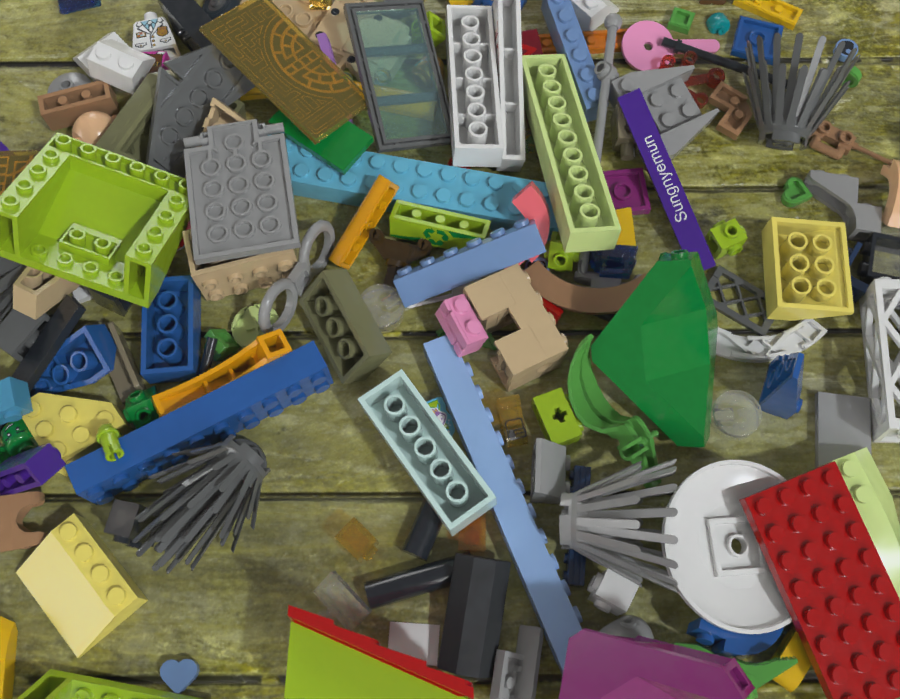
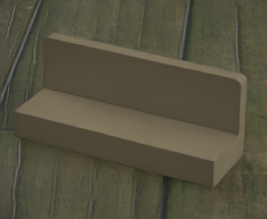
M111 321L108 323L111 331L109 333L115 341L117 349L114 370L110 372V376L121 402L125 405V398H128L132 392L140 389L146 390L147 388L123 332Z

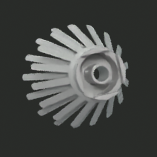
M677 458L640 471L642 469V461H639L574 493L563 492L561 494L560 506H564V509H562V513L559 515L561 548L573 549L601 566L639 585V587H642L641 582L643 581L642 578L678 593L674 585H678V582L674 578L669 577L666 570L635 559L639 558L673 569L678 568L677 562L664 558L662 551L645 548L643 543L639 541L677 544L678 538L674 535L661 534L662 530L639 527L643 525L641 518L674 517L678 514V510L676 508L605 510L637 505L643 502V498L673 493L678 487L677 484L672 483L603 497L674 475L677 467H666L674 465Z

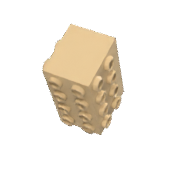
M191 229L182 231L191 277L207 301H218L225 296L233 294L242 295L256 288H269L277 280L287 278L298 262L297 249L295 248L196 265L193 256Z

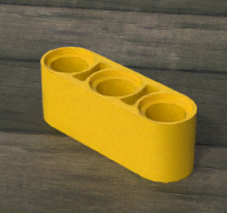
M794 624L791 625L771 658L795 656L797 658V664L772 679L790 693L799 686L812 665Z

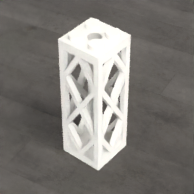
M880 277L873 280L865 294L859 299L868 398H870L872 442L900 443V418L895 417L894 399L900 405V391L894 385L896 381L900 383V351L893 362L889 357L887 340L888 333L900 349V335L888 321V318H890L900 330V317L894 311V309H900V279Z

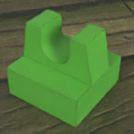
M209 329L204 336L206 340L208 337L218 339L216 354L213 357L214 361H222L229 354H235L240 348V345L236 343L226 329Z

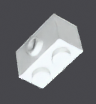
M607 569L602 573L598 572L591 579L587 587V591L591 592L588 600L593 602L594 606L603 612H611L618 616L627 612L639 585Z

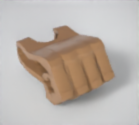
M31 491L0 496V552L38 547L48 535V533L41 531L32 532L23 525V519L33 507L44 504L45 496L43 492Z

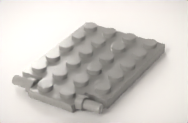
M257 119L220 124L208 126L207 132H202L199 136L183 138L184 146L188 148L184 149L193 256L196 265L301 248L286 138L283 133L285 132L283 122L266 125L265 122L258 123Z

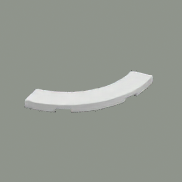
M804 319L782 333L772 336H737L718 327L716 355L741 362H772L778 355H790L791 353L802 352L808 349L828 330L814 319Z

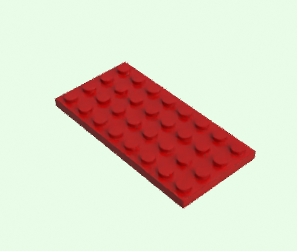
M829 462L740 499L739 501L826 698L896 699L900 697V599L836 462Z

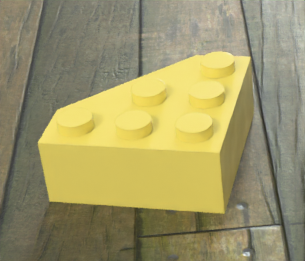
M39 392L32 396L33 412L22 416L37 444L41 446L50 443L59 450L61 458L66 465L102 447L96 440L98 428L102 424L111 423L114 428L120 431L122 436L134 430L127 422L123 412L111 402ZM65 466L58 471V473L66 477L68 476Z

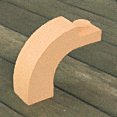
M893 159L891 166L883 164L880 172L889 181V194L881 221L886 226L900 229V160Z

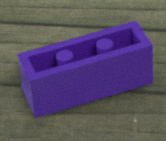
M50 443L7 458L0 464V496L16 494L41 486L66 465L61 458L59 450Z

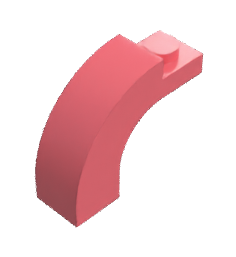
M531 181L513 197L512 203L522 213L524 218H528L529 221L535 220L543 243L546 245L550 229V211L543 193ZM539 255L532 257L529 260L533 262L537 259Z

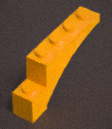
M281 328L257 336L256 340L207 372L169 390L153 395L152 403L160 418L291 352L292 348Z

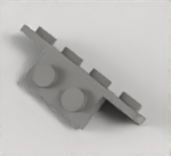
M520 625L516 653L497 649L490 699H535L544 635L543 628Z

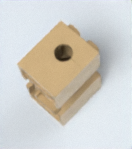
M518 263L463 288V294L466 295L486 333L495 332L514 322L519 328L518 331L494 341V345L498 350L496 356L490 358V362L507 392L561 367L569 349L567 338L563 333H559L555 326L556 322L553 315L546 311L540 293L534 291L530 284L531 280L525 270L522 271Z

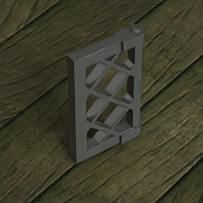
M721 265L716 267L713 276L708 282L710 292L718 290L721 303L713 299L716 311L755 334L765 336L775 320L767 319L766 311H764L761 299L765 300V292ZM722 275L733 283L721 286L719 278ZM739 286L755 296L742 298ZM735 287L738 299L726 301L722 290ZM756 300L760 312L747 314L744 302ZM740 303L743 315L728 308L727 305ZM762 316V326L760 327L750 321L749 318Z

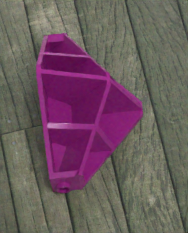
M584 628L568 640L559 699H746L755 687L735 658L731 659L639 635L635 638L622 637Z

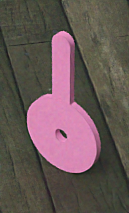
M639 21L630 26L625 32L621 42V51L627 64L636 71L662 69L670 63L673 55L676 54L673 53L672 49L661 46L663 38L667 37L675 41L678 39H673L670 32L657 22ZM680 39L684 44L713 54L720 48L719 42L715 39ZM644 44L651 45V50H646Z

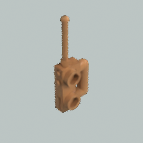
M825 120L809 138L811 139L809 142L810 148L835 160L841 159L843 155L846 156L851 149H856L889 166L893 162L892 159L889 160L859 146L855 142L857 137L850 131L840 130ZM821 140L835 146L836 148H833L827 144L822 143Z

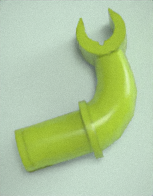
M111 423L102 424L98 428L96 440L102 445L106 460L110 462L116 461L114 453L117 454L119 459L124 456V451L118 440L123 436Z

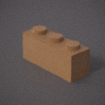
M100 80L37 96L40 114L52 131L73 126L80 115L89 111H101L109 116L117 115L120 112L117 96L111 85Z

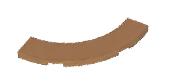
M539 260L525 269L530 277L532 288L534 291H538L542 298L559 308L591 315L615 314V312H618L647 275L644 273L628 283L614 287L587 288L558 278L548 271Z

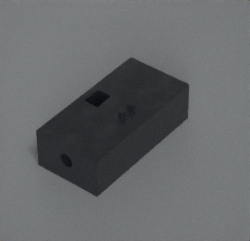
M158 0L169 27L190 52L216 43L206 33L207 30L213 28L216 24L195 0Z

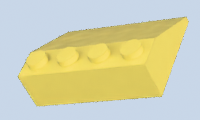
M771 217L761 231L767 319L795 321L852 315L854 313L845 223Z
M75 513L54 528L16 572L77 658L82 657L148 601L88 520Z

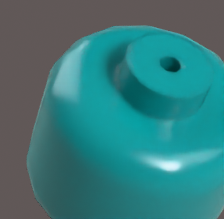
M714 13L706 21L707 28L712 34L724 35L730 29V21L723 13Z

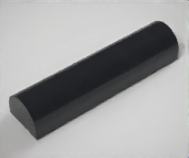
M425 498L402 547V551L427 562L443 523Z
M470 551L462 553L471 555ZM455 555L364 582L371 610L450 587Z

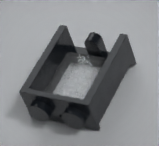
M873 232L867 240L862 242L860 254L863 257L857 269V276H860V281L869 286L874 279L880 277L900 279V237Z

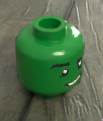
M23 419L7 422L1 430L0 438L5 449L12 456L39 447Z

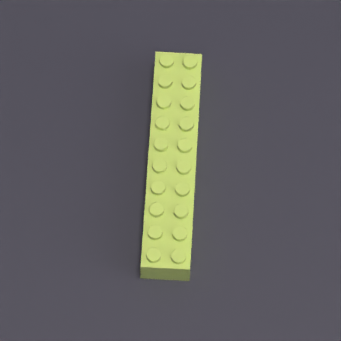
M565 54L522 55L524 107L564 252L614 250L621 232V226Z

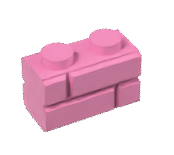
M465 294L444 300L435 313L451 345L454 346L453 349L458 357L478 351L489 338Z

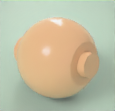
M89 111L80 115L74 122L72 138L95 146L117 115L109 116L101 111Z

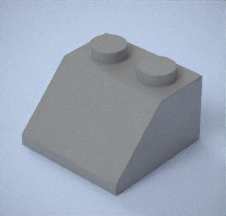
M536 438L532 449L530 503L560 504L561 494L563 492L570 493V481H565L566 471H570L571 457L566 455V446L543 438Z

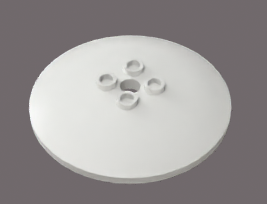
M719 461L706 465L690 474L671 496L666 508H676L678 514L674 517H663L661 534L674 535L678 538L677 544L662 543V553L664 558L674 560L678 564L676 569L666 567L669 577L674 578L678 582V585H674L681 598L696 614L707 622L723 630L740 634L768 633L792 622L739 501L742 498L786 481V479L772 469L751 461ZM734 538L741 544L739 554L735 553L731 547V542Z

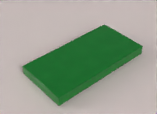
M282 107L268 121L269 124L283 122L285 137L343 175L346 174L374 142L373 136L346 119L316 140Z

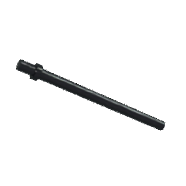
M667 37L663 38L661 46L672 49L673 53L681 52L741 74L744 72L749 76L748 65L684 44L680 39L675 41ZM757 69L758 79L760 80V71ZM768 73L770 84L773 82V74ZM788 79L785 81V89H787Z

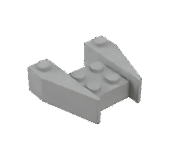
M694 65L635 71L611 81L608 100L613 109L616 106L618 97L640 88L671 161L711 123L719 112V109L716 108L702 115L684 82L688 80L694 71Z

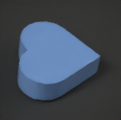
M171 659L162 664L160 676L174 693L181 694L197 678L200 668L193 659H183L181 661Z

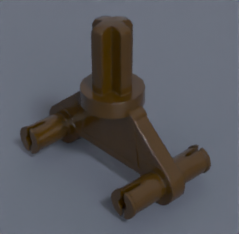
M372 228L369 232L370 241L383 257L384 265L387 266L383 289L388 291L397 290L393 279L399 269L409 266L425 256H429L432 251L431 242L423 238L418 240L417 245L386 239L384 233L379 229Z

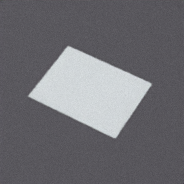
M390 622L388 648L427 661L426 665L437 666L440 625Z

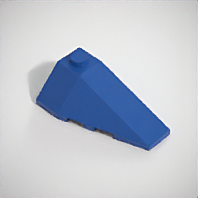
M105 324L85 325L68 337L31 390L30 398L39 392L55 394L94 384L114 370L117 345Z
M803 353L778 355L769 364L757 410L786 420L800 411L803 399L800 398L804 367Z

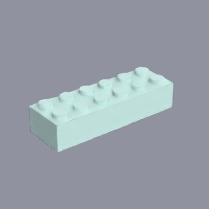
M402 369L358 398L363 411L451 536H454L497 505L494 493Z

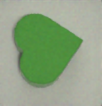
M790 177L783 186L784 192L781 195V202L786 207H795L810 200L813 195L800 178Z

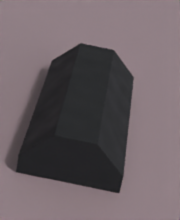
M455 552L437 663L438 669L467 677L493 678L509 581L510 561Z

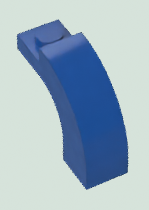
M700 617L688 624L686 634L695 637L696 641L700 644L712 646L711 651L715 655L731 659L735 657L744 659L772 646L781 635L784 627L762 634H740L723 630Z

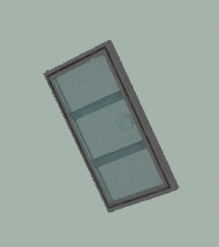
M423 0L345 3L343 7L377 153L451 145L449 103Z

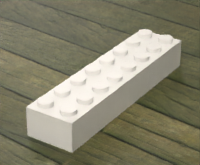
M447 5L445 26L452 164L454 167H500L504 143L492 7Z

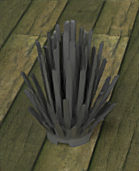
M230 434L221 443L172 453L175 457L181 455H188L189 457L199 454L203 455L148 477L155 479L173 472L157 480L158 483L162 484L205 464L193 474L163 491V496L134 518L138 522H144L150 516H158L132 540V543H136L148 532L151 534L136 552L138 557H141L155 542H158L154 547L156 552L162 553L165 551L152 566L153 571L163 567L175 555L176 558L166 569V573L169 574L205 532L185 560V564L188 565L195 555L198 554L191 564L192 571L220 529V545L224 546L236 519L237 521L233 529L234 541L231 547L233 553L245 517L250 520L251 514L250 526L254 530L262 482L271 470L270 468H262L261 464L264 460L245 442L239 446L232 441L236 437L235 435Z

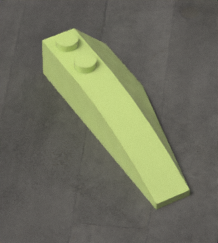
M865 447L833 461L836 462L900 599V524L893 497L868 448Z

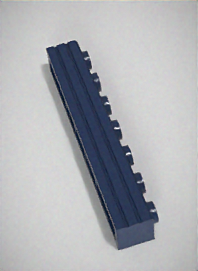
M574 465L572 470L569 471V480H572L570 493L590 485L591 467ZM567 549V553H564L563 563L566 564V571L563 570L562 580L565 579L568 586L583 587L586 557L573 549Z

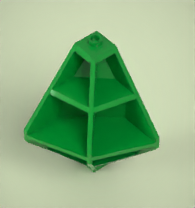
M681 249L671 251V253H661L659 260L591 345L592 362L677 446L705 447L710 437L718 322L717 312L698 252H688V250Z

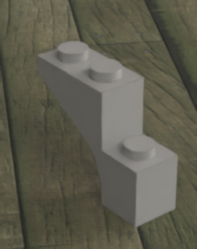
M823 170L809 171L803 180L804 184L813 195L812 197L842 218L846 226L847 240L863 242L873 232L881 233L882 207L872 206L869 203H858L859 178L846 174L827 173Z

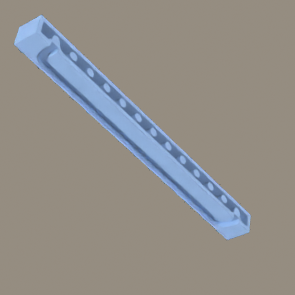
M444 335L424 343V355L435 376L436 383L470 462L496 496L497 505L491 508L492 514L541 628L544 629V636L556 664L559 666L563 676L568 640L582 630L580 623L583 622L582 616L577 606L572 607L568 596L571 595L568 584L565 579L560 580L556 570L559 569L556 557L553 553L549 554L546 549L547 537L543 529H538L534 519L537 518L535 510L531 503H526L523 496L526 493L521 479H516L512 472L515 469L513 460L509 454L505 455L501 447L504 445L503 438L499 430L494 431L491 424L494 419L489 407L484 408L482 404L483 393L478 384L474 385L471 379L474 376L469 362L464 363L463 358L457 356L453 349L454 346L451 345L447 336Z

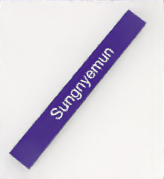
M640 88L618 97L619 107L680 249L688 250V252H698L704 271L716 266Z

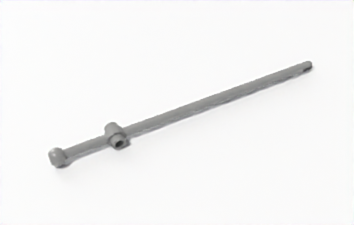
M610 13L604 20V26L607 29L604 61L598 62L594 68L597 78L601 81L593 142L600 164L610 83L619 78V73L616 67L613 66L616 33L622 25V18L617 13ZM590 251L580 252L579 274L581 272L586 274L588 270Z

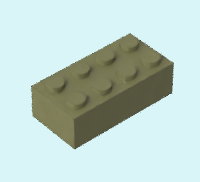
M347 269L323 270L298 301L341 383L348 384L366 380L392 351Z

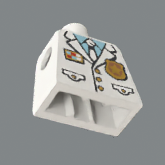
M147 12L144 14L143 21L133 24V49L140 52L167 51L170 60L181 56L165 17H158L155 12Z

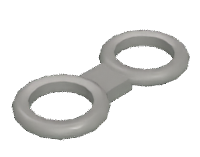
M319 220L312 224L301 241L298 262L289 276L277 280L266 291L258 314L259 327L264 334L280 328L283 331L287 327L295 313L298 296H302L313 277L321 273L329 262L328 257L333 251L335 244L334 228L329 221ZM323 232L324 246L318 260L313 265H310L309 256L315 238ZM286 290L287 299L284 311L280 318L271 325L270 312L276 297Z

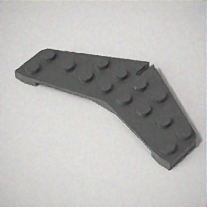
M217 43L163 62L167 68L180 78L179 81L165 69L159 67L146 165L185 178L184 149L188 148H185L183 138L199 136L203 132L204 127L202 126L210 112L212 98L214 97L229 106L258 85Z

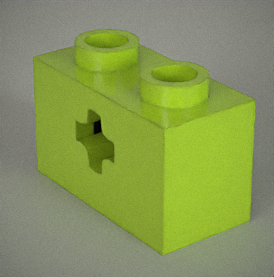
M562 387L532 398L531 407L546 440L563 446L580 440L584 431L582 422L574 416L569 394H564ZM557 415L558 418L563 417L562 423L558 419L554 420V416Z

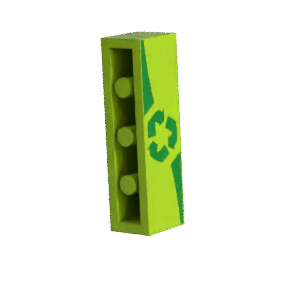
M396 199L389 216L390 236L417 243L418 240L423 238L429 240L432 246L447 250L453 247H457L459 250L466 247V243L472 239L480 237L483 240L490 235V220Z

